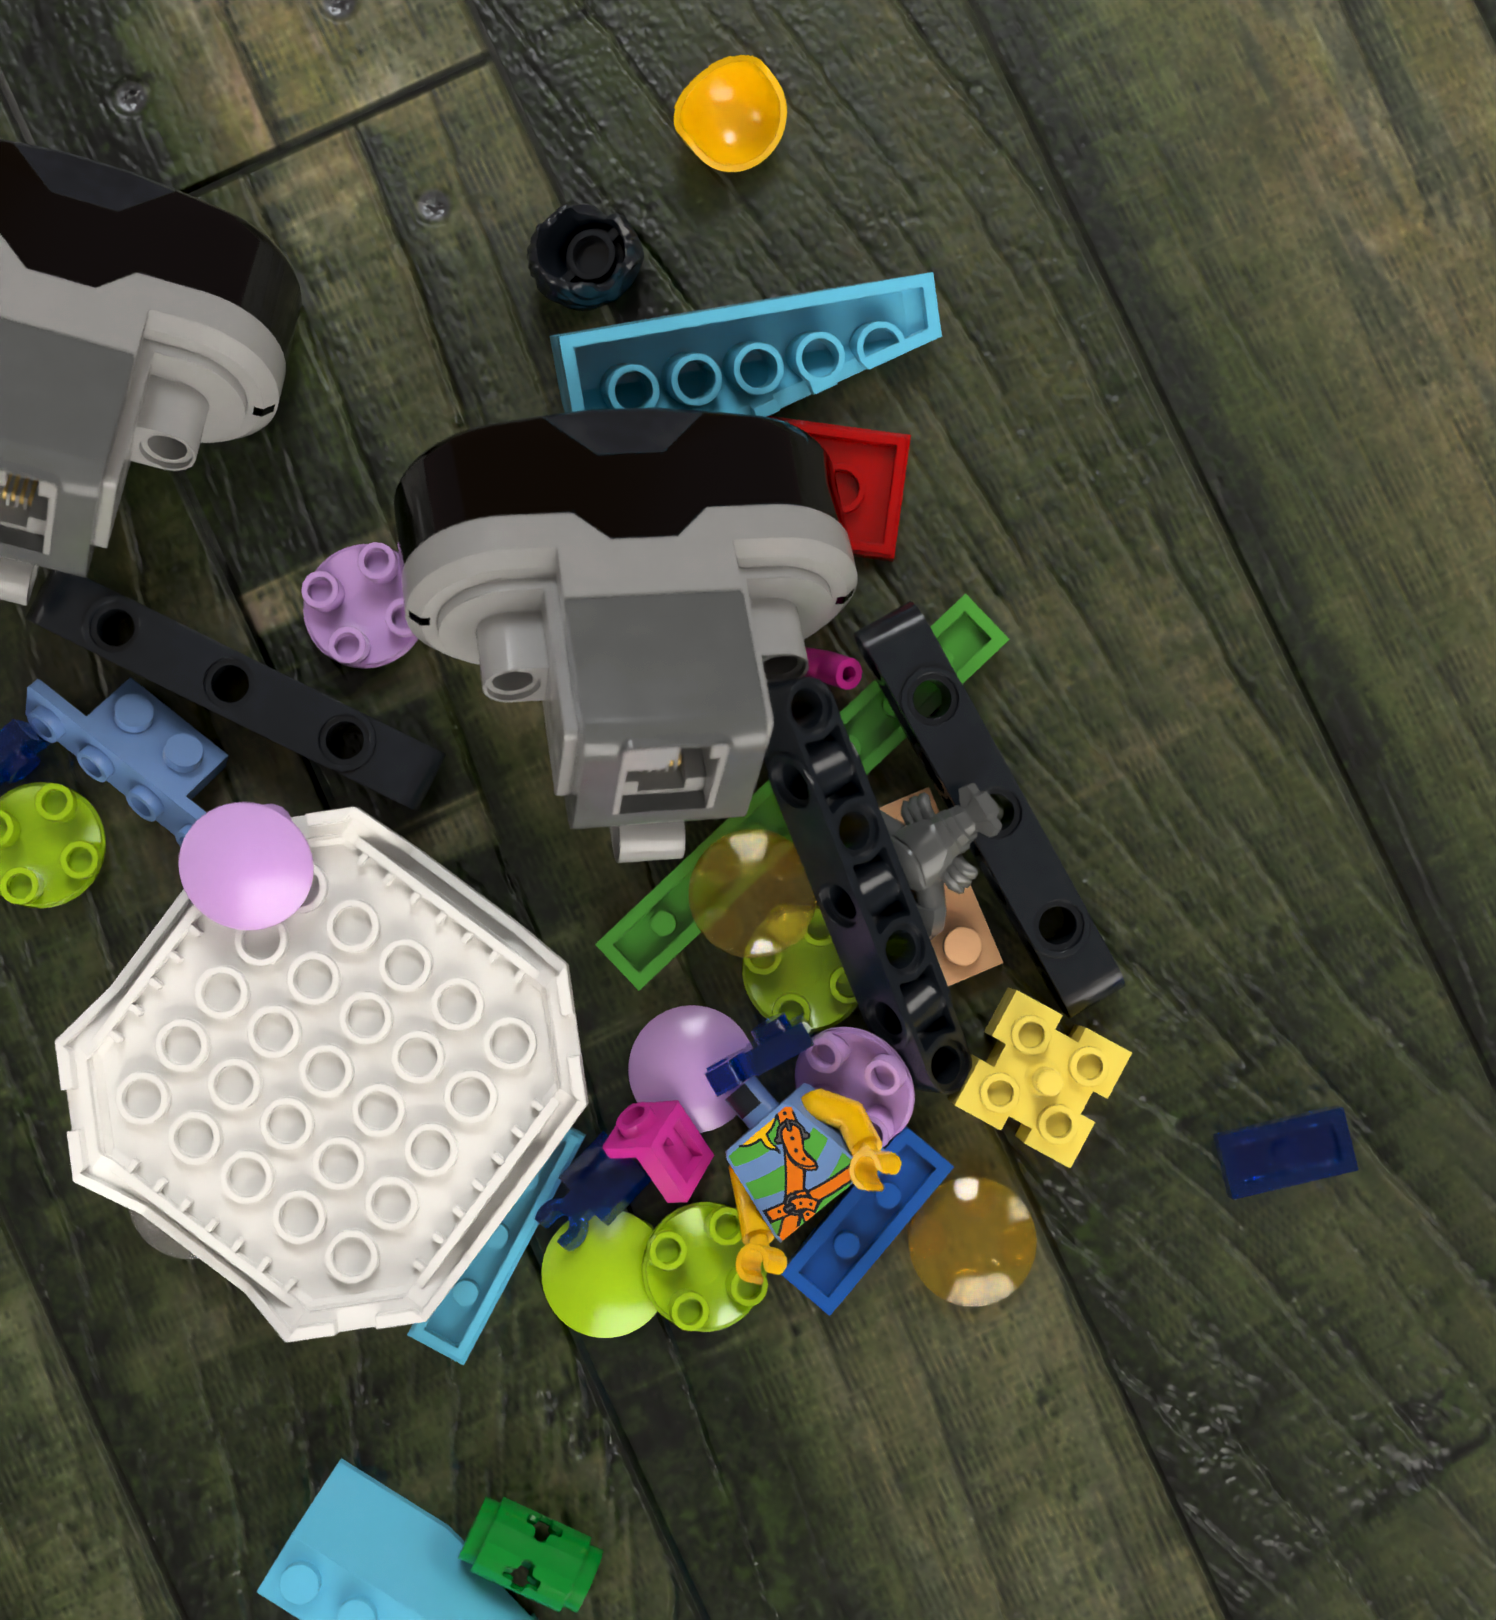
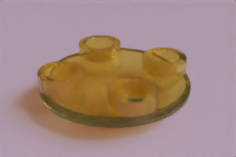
M762 829L739 830L716 840L698 859L689 883V905L699 930L717 948L729 954L745 958L770 956L799 942L807 932V927L813 918L817 903L794 843L784 836Z
M978 1175L954 1179L938 1186L913 1216L908 1229L909 1253L918 1276L934 1294L957 1305L984 1306L1006 1298L1026 1279L1036 1255V1230L1031 1214L1025 1204L1009 1188Z

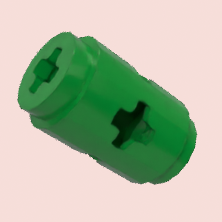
M485 1496L464 1541L458 1559L472 1565L470 1572L552 1610L560 1612L562 1607H565L577 1613L593 1582L602 1559L603 1550L590 1544L592 1537L504 1496L500 1502ZM537 1522L549 1526L548 1532L552 1534L543 1542L533 1537L535 1534V1527L533 1525L537 1524ZM519 1566H524L529 1570L527 1581L531 1584H526L523 1587L513 1583V1576L509 1573L518 1569Z

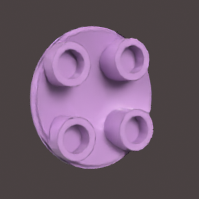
M373 542L353 545L329 556L314 572L305 578L301 590L304 599L303 614L305 625L313 642L326 656L348 667L370 669L394 662L414 646L418 638L412 633L406 621L402 589V571L407 561L405 556L383 543Z
M236 802L212 809L192 825L181 845L179 875L186 894L205 916L229 928L259 930L283 922L299 909L312 885L314 865L309 844L300 829L292 822L289 813L281 806L275 804L261 805L249 802Z
M687 1005L666 1010L653 1018L641 1030L631 1049L628 1074L631 1090L637 1103L678 1100L699 1133H703L723 1126L737 1115L725 1099L756 1074V1065L750 1041L736 1022L715 1009L698 1005Z
M835 1027L815 1035L801 1050L795 1066L796 1089L801 1084L806 1083L815 1089L822 1088L859 1101L865 1108L882 1141V1147L886 1146L891 1139L906 1127L914 1109V1084L903 1059L883 1039L859 1028Z

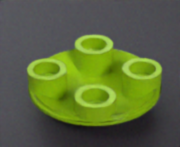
M51 782L24 784L0 797V895L13 904L43 909L68 903L87 890L98 876L106 853L104 826L93 805L75 790L62 784Z
M798 905L782 909L765 919L753 932L743 956V982L753 1005L770 1022L776 1024L784 1031L816 1032L837 1025L858 1006L819 906Z
M696 1202L682 1206L668 1214L656 1226L647 1241L642 1259V1278L645 1291L655 1309L665 1319L682 1330L712 1332L729 1327L747 1315L755 1305L763 1300L767 1293V1272L763 1266V1261L761 1263V1273L764 1277L762 1285L745 1282L736 1271V1258L745 1244L742 1242L738 1213L735 1208L717 1202Z
M608 1208L581 1213L562 1224L546 1248L541 1271L546 1299L558 1318L573 1330L596 1338L623 1336L645 1325L657 1312L648 1298L642 1278L643 1254L647 1241L654 1231L653 1226L631 1213Z

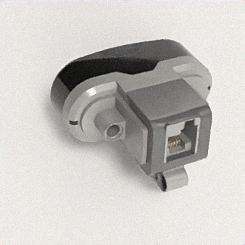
M0 139V600L27 606L39 566L86 578L95 546L108 547L131 461L164 470H185L193 466L196 461L200 443H215L242 438L259 431L272 420L279 405L301 311L302 294L295 271L284 253L262 231L239 216L128 170L64 151Z
M654 407L582 410L482 425L449 436L419 455L403 473L397 485L393 502L407 624L412 633L429 647L448 656L479 664L483 691L490 699L499 702L542 701L554 791L556 796H565L570 828L609 827L615 860L617 863L683 858L685 852L684 821L745 817L773 730V714L767 682L797 679L806 674L809 669L804 639L828 624L849 603L857 587L858 575L833 463L821 444L804 430L774 418Z

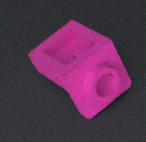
M678 1100L638 1102L629 1105L618 1116L616 1126L603 1145V1150L610 1159L636 1157L667 1203L688 1202L714 1157L713 1152Z

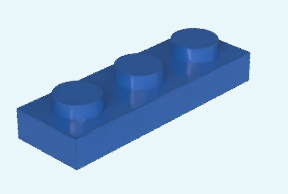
M907 1125L883 1147L885 1151L893 1152L899 1156L902 1163L901 1169L897 1174H885L879 1170L877 1171L879 1180L884 1184V1190L882 1192L861 1190L852 1183L790 1257L785 1271L781 1274L829 1316L954 1168L947 1159Z

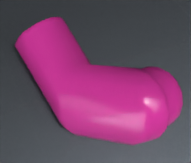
M805 647L809 663V669L804 675L805 677L816 678L823 683L844 690L853 689L859 684L863 671L856 659L833 651Z

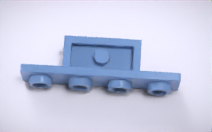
M131 677L87 716L40 679H36L27 687L25 714L33 730L48 742H59L76 756L79 765L90 777L99 782H109L126 796L128 804L140 817L150 822L155 820L175 835L176 841L181 847L192 825L207 813L191 800L226 767L229 755Z

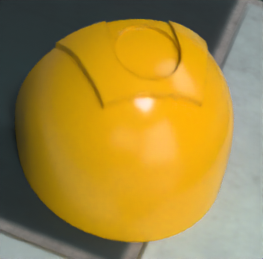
M750 55L728 56L709 65L684 88L674 107V126L685 144L705 164L723 172L744 171L764 161L780 142L787 120L786 98L781 85L760 59Z

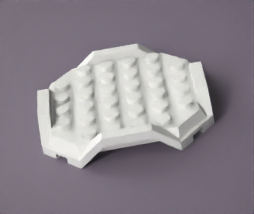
M347 807L291 817L292 822L300 829L309 844L314 865L310 891L305 901L293 915L283 922L265 929L239 930L229 928L211 920L200 912L183 889L113 984L55 1040L61 1090H67L72 1130L67 1132L73 1182L142 1214L229 1280L250 1298L285 1343L334 1336L338 1332L370 1327L381 1329L426 1322L487 1243L589 1103L569 964L522 924L447 868L358 807Z

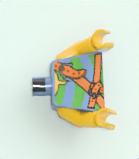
M755 1075L725 1099L749 1128L746 1133L725 1151L727 1161L730 1164L729 1173L742 1242L745 1244L739 1251L735 1263L739 1277L745 1282L762 1285L764 1279L761 1273L762 1261L767 1273L782 1274L787 1267V1258L780 1249L770 1247L769 1243L773 1241L774 1236L779 1242H782L852 1183L861 1190L882 1192L884 1184L879 1180L877 1171L879 1170L885 1174H897L902 1165L900 1157L893 1152L884 1150L878 1133L865 1108L859 1101L822 1088L815 1089L811 1085L803 1083L782 1102L778 1103Z

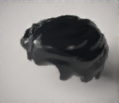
M566 204L556 209L543 223L536 226V230L530 239L531 244L527 247L530 276L535 278L538 290L546 298L577 311L595 310L618 300L632 285L644 261V250L641 241L629 221L618 213L606 216L601 210L590 204L573 206Z

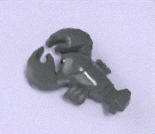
M975 783L958 789L960 806L956 805L948 810L944 809L937 814L934 813L929 795L925 792L920 793L919 796L909 798V801H903L901 816L905 823L881 811L909 887L913 890L911 892L930 940L944 930L947 912L944 883L948 889L957 894H962L964 889L972 884V879H975L978 875L977 868L969 864L962 856V853L970 848V843L978 836V831L991 838L996 836L1003 827L997 818L999 808L987 791H980Z

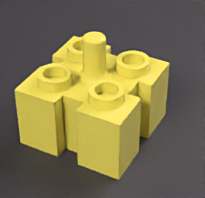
M1007 988L984 1031L998 1039L986 1062L971 1055L972 1068L962 1089L959 1092L950 1094L948 1099L955 1106L999 1130H1002L1008 1117L1021 1123L1015 1134L1018 1139L1071 1169L1095 1124L1094 1121L1081 1114L1092 1092L1108 1099L1132 1052L1077 1024H1074L1068 1036L1055 1030L1063 1016L1062 1014L1018 990Z

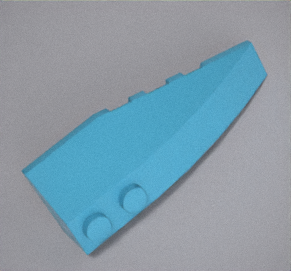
M928 272L551 335L550 341L560 397L565 413L592 409L654 407L701 410L702 414L696 419L700 421L671 449L677 450L711 443L726 436L728 432L752 421H759L811 394L820 393L861 371L872 369L942 337L934 273ZM575 446L577 456L579 459L578 448ZM616 453L605 454V460H612Z
M342 1458L293 1531L257 1590L258 1594L300 1620H539L534 1613L529 1615L505 1590V1587L470 1572L472 1565L458 1559L464 1540L449 1525Z

